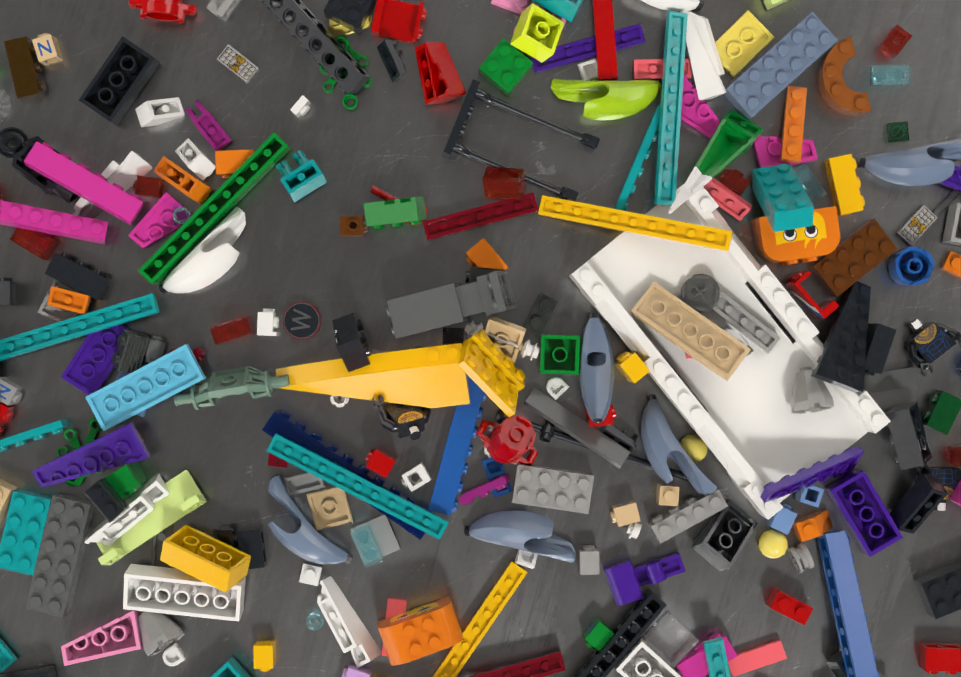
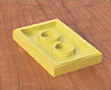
M749 10L715 42L723 69L732 78L775 38Z

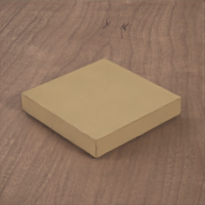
M333 486L306 494L316 531L354 521L347 493L342 489Z

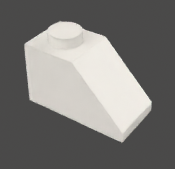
M179 97L146 101L135 109L141 127L155 126L185 116Z
M189 138L175 150L187 167L201 180L210 176L216 168L213 162Z

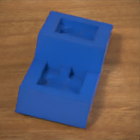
M493 458L481 461L488 481L506 473L503 464L495 461ZM506 483L507 487L499 491L496 488L493 489L494 498L513 492L510 483Z

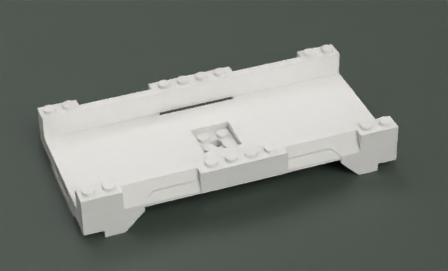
M684 184L681 185L678 189H676V197L678 196ZM704 187L671 214H668L671 206L656 205L645 214L732 231L724 218L716 210L719 207ZM622 232L569 275L592 307L607 320L631 352H635L650 370L648 374L724 466L731 480L744 497L748 499L761 516L768 520L783 508L780 502L790 494L764 503L760 496L766 484L772 481L774 483L778 482L785 475H794L802 468L808 469L818 461L824 462L834 454L838 456L867 432L876 434L891 422L867 391L863 390L862 393L857 394L825 381L823 382L833 398L834 407L811 413V411H805L806 413L792 414L790 405L795 374L800 372V368L803 367L816 369L818 365L817 360L824 351L823 343L816 336L820 332L766 265H759L734 232L729 252ZM695 274L709 275L717 282L724 294L779 336L780 340L769 353H766L713 310L700 313L751 349L729 380L725 381L696 359H686L683 350L630 313L653 282H656L683 301L681 298L683 283ZM747 281L795 339L794 343L790 341L745 283Z

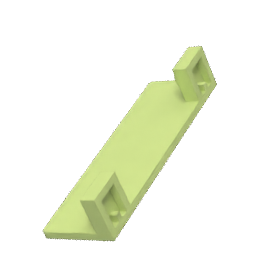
M188 470L183 471L165 483L170 494L154 503L155 508L111 545H103L101 542H96L103 556L98 558L101 565L113 564L207 502Z

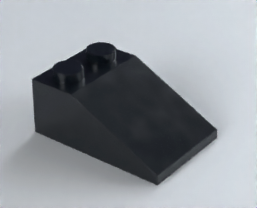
M730 499L726 501L728 507L715 514L700 532L691 547L719 571L732 568L758 524Z

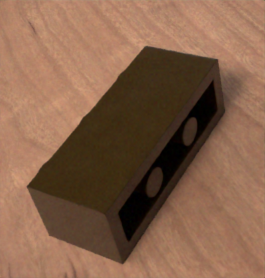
M26 36L4 41L17 98L24 102L46 97L45 90H47V87L40 73L42 72V65L37 60L32 40Z

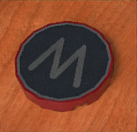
M296 302L285 310L283 327L291 337L298 340L309 339L319 331L321 315L312 304Z

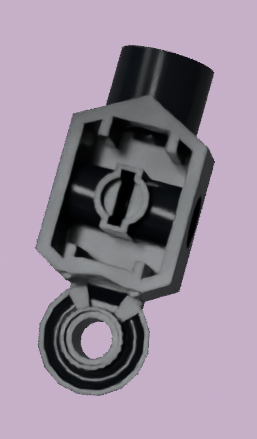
M8 127L1 130L0 154L7 158H13L12 166L19 174L46 195L54 192L67 203H71L78 197L75 193L25 165L24 160L36 141L42 144L45 142L39 136L28 140L23 130L16 127ZM11 140L18 141L17 145L12 148L8 147V143Z

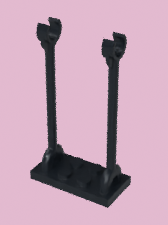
M473 79L442 156L449 159L453 152L469 157L556 193L562 199L576 201L579 192L567 187H559L472 151L466 146L457 143V138H462L467 126L464 124L465 119L469 120L474 106H471L473 99L490 103L580 141L582 145L591 149L597 148L600 138L587 133L581 134L493 97L488 92L479 89L480 82Z

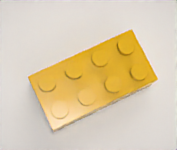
M185 525L163 541L160 561L226 593L247 575L251 556Z

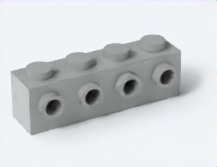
M718 489L713 494H701L697 497H690L681 506H674L668 510V513L654 517L648 524L660 544L728 507L720 490Z

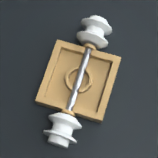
M491 315L486 329H483L482 322L479 325L474 324L473 319L472 322H467L464 333H467L466 337L484 330L490 340L498 344L501 351L506 356H509L514 363L521 349L522 358L527 355L530 356L531 361L533 358L537 359L540 348L537 347L538 343L531 345L530 340L522 343L527 328Z

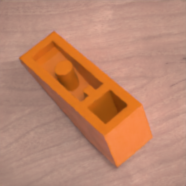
M165 156L162 157L153 170L158 176L201 205H203L213 190Z

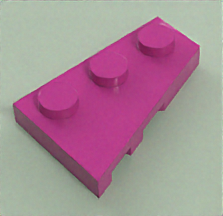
M684 75L681 120L711 138L721 121L704 100H699L697 90Z
M759 136L753 143L759 168L789 163L793 166L818 159L813 140L803 139L800 163L780 161L782 138Z
M166 192L128 236L142 248H145L181 227L193 214Z

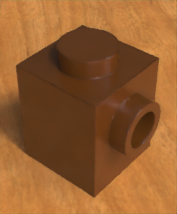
M339 216L341 237H365V232H368V226L366 227V220H364L363 216Z

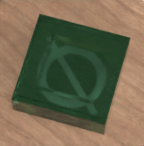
M908 121L887 124L888 143L909 141Z

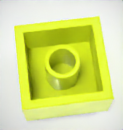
M532 3L521 12L510 44L542 63L554 55L564 22Z

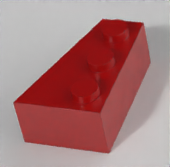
M425 42L415 47L426 105L444 104L467 94L444 42Z

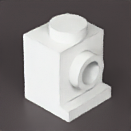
M263 308V312H258L257 335L279 336V332H275V328L279 327V317H276L275 309Z
M422 462L401 475L403 477L401 479L403 486L406 490L409 488L411 492L432 479ZM418 474L419 479L413 480L412 475Z

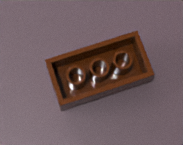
M874 218L867 220L839 242L833 252L821 256L808 268L830 297H837L898 250V248Z

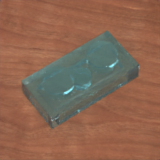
M872 65L870 67V86H902L911 84L910 65Z
M806 163L794 170L812 204L827 195Z
M369 524L350 532L365 568L384 560Z

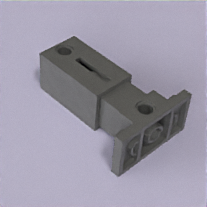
M495 271L477 277V282L462 286L461 283H452L387 300L386 312L388 316H391V331L397 339L469 321V316L485 312L487 316L516 309L517 306L508 271Z

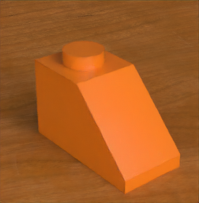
M255 150L215 151L216 174L222 176V179H228Z
M485 238L466 252L468 255L466 260L472 267L476 265L478 268L502 271L508 269V266Z
M823 509L795 519L792 527L796 539L804 542L823 535L833 528L828 509Z

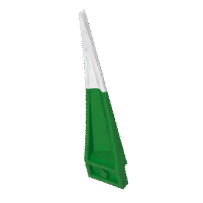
M731 109L722 119L669 209L668 214H671L747 151L764 129Z

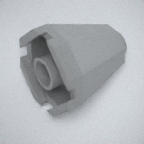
M812 367L800 368V372L795 374L790 405L792 414L806 413L805 411H811L812 413L834 407L833 398L825 383L811 376L812 371L815 370Z
M140 611L141 614L138 617L143 649L147 656H153L169 647V644L172 642L174 644L185 635L182 628L164 613Z

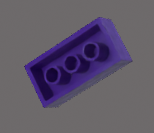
M856 469L825 487L863 554L871 557L903 538L865 471Z

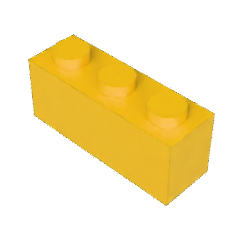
M847 154L825 160L824 164L833 206L837 208V215L842 216L863 211L865 201L864 197L860 195L859 188L861 187L859 177L856 176L855 169L857 164L855 158L852 157V154Z
M623 351L615 357L617 361L614 365L628 382L636 383L650 372L635 352Z

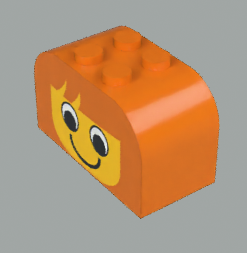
M836 206L814 209L813 226L773 232L766 216L751 220L756 254L760 259L768 263L782 262V266L797 264L800 259L801 263L817 261L818 256L833 252L840 241Z
M449 596L377 622L390 665H400L454 646L464 639Z

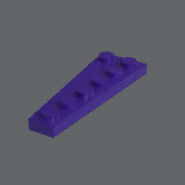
M133 422L32 470V473L39 486L43 488L87 474H94L105 469H112L116 466L149 458L150 454Z
M860 446L854 449L848 448L838 456L834 454L824 462L818 461L808 469L802 468L794 475H785L778 482H769L764 486L760 497L766 503L797 492L803 485L808 488L817 480L822 483L831 475L836 478L850 473L864 451Z

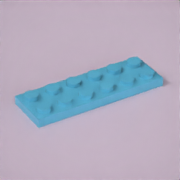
M185 344L85 398L102 430L106 431L206 379L189 344Z

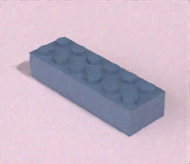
M812 11L726 89L727 93L723 95L742 116L750 120L835 44L838 39Z

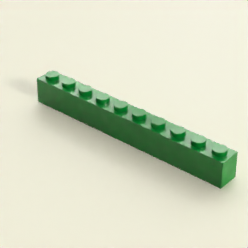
M274 132L159 248L138 272L152 285H158L291 148Z

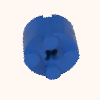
M915 246L896 251L888 260V270L891 278L897 284L903 286L925 283L931 277L932 270L934 269V260L931 254L925 249Z

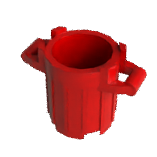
M129 0V7L140 9V18L145 20L147 17L161 21H177V23L182 24L184 23L185 15L194 16L197 11L195 5L183 4V0Z
M522 416L507 417L500 424L482 420L476 432L483 441V446L487 448L490 456L499 463H512L514 465L520 463L532 466L538 455V452L533 447L536 434L534 433L532 423ZM489 426L490 429L488 431H490L491 433L487 437L486 435H484L487 427ZM529 450L531 452L527 460L521 457Z

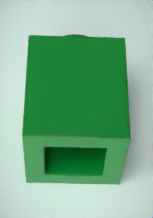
M597 618L583 634L586 640L584 643L590 649L594 650L596 648L600 652L614 635V632Z

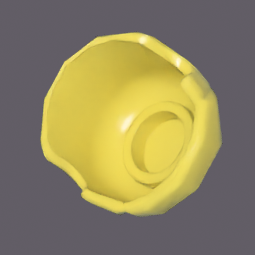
M697 434L686 435L679 443L695 464L703 460L707 454L708 447Z
M771 529L762 533L759 538L758 547L764 556L779 558L787 551L788 540L784 533Z

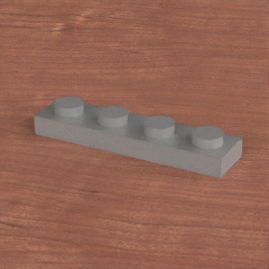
M720 290L719 302L712 310L763 351L769 353L780 340V337Z

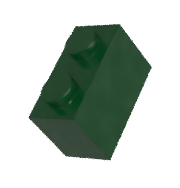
M936 390L930 396V404L922 413L921 418L925 427L940 434L948 435L961 408V399L945 391Z

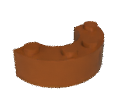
M851 36L838 42L823 56L817 71V86L823 100L833 110L848 116H861L872 111L867 92L858 93L852 91L846 86L842 74L844 64L856 55Z

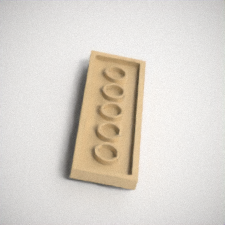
M656 282L651 284L630 312L725 381L729 380L751 350Z

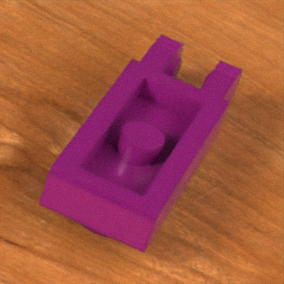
M196 100L194 103L203 114L197 118L189 107L185 111L215 151H221L232 140L212 114L204 108L199 100Z
M505 473L465 491L459 497L460 504L464 506L470 504L477 496L481 499L489 495V491L495 488L497 491L507 487L506 483L511 480L509 474Z

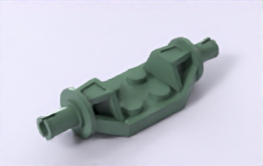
M251 366L211 372L198 385H192L190 392L175 394L173 396L176 406L192 403L194 408L199 410L201 407L215 406L216 398H223L233 394L241 395L245 392H250L253 399L267 395L268 397H273L274 388L290 386L289 375L271 377L268 370L263 372ZM255 379L262 380L264 382H257L255 381Z

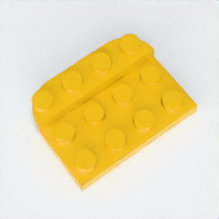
M484 330L476 332L463 341L458 366L510 418L516 412L518 392L525 388V373L513 364L512 359L501 351L498 344L490 340Z

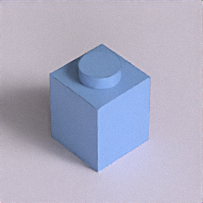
M803 485L796 492L794 499L818 508L824 489L815 485L806 488Z
M783 503V508L772 516L766 524L788 535L797 514L792 511L793 507Z

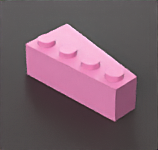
M133 610L61 646L64 666L142 649L143 643L138 617L141 614L140 611Z

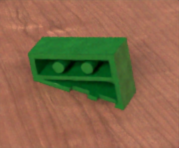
M424 196L363 203L366 227L372 226L373 229H382L384 224H391V227L403 226L402 222H410V225L422 224L421 220L427 219Z

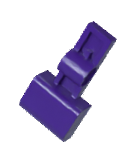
M679 552L633 567L631 559L603 567L617 606L644 598L641 586L657 584L668 577L686 572Z

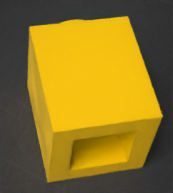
M256 641L253 646L254 669L267 672L274 668L276 664V641Z

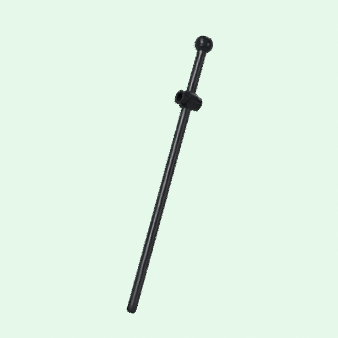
M499 409L495 420L500 424L508 416ZM545 420L543 425L531 422L534 431L540 434L539 439L543 442H550L551 438L554 437L589 449L569 434L555 430V425L548 420ZM630 454L625 460L654 470L648 460ZM669 468L672 477L689 482L683 472Z

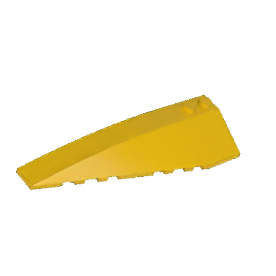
M462 343L371 354L369 356L370 365L348 372L342 358L276 369V377L289 375L290 386L280 387L279 389L372 400L374 397L375 401H379L378 396L382 395L384 402L425 408L470 404L468 376L458 366Z

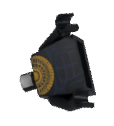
M915 318L908 324L914 331L907 338L909 342L907 345L908 357L917 368H921L920 373L923 377L927 375L924 369H928L933 373L931 363L954 346L956 340H958L961 346L960 332L948 325L939 322H927L923 325L918 318Z
M382 395L378 396L380 403H377L373 397L371 405L378 410L376 413L383 428L395 433L398 438L407 436L412 440L420 438L421 432L425 430V424L429 421L430 408L392 403L385 405L383 409L384 397Z
M927 463L924 467H916L915 482L923 473L939 478L948 494L934 510L946 511V500H950L949 497L961 481V469L956 467H929Z

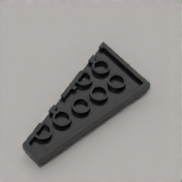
M857 281L848 288L844 297L843 307L838 311L837 321L831 327L824 344V351L817 360L818 365L811 374L812 377L857 394L862 393L864 390L871 286Z

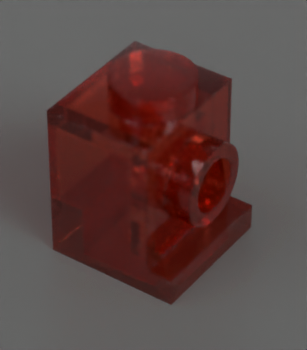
M896 25L890 29L878 48L884 56L893 59L900 53L912 35L899 25Z
M726 168L719 177L722 179L720 182L739 196L742 195L752 180L751 177L743 178L744 175L736 169L728 170Z

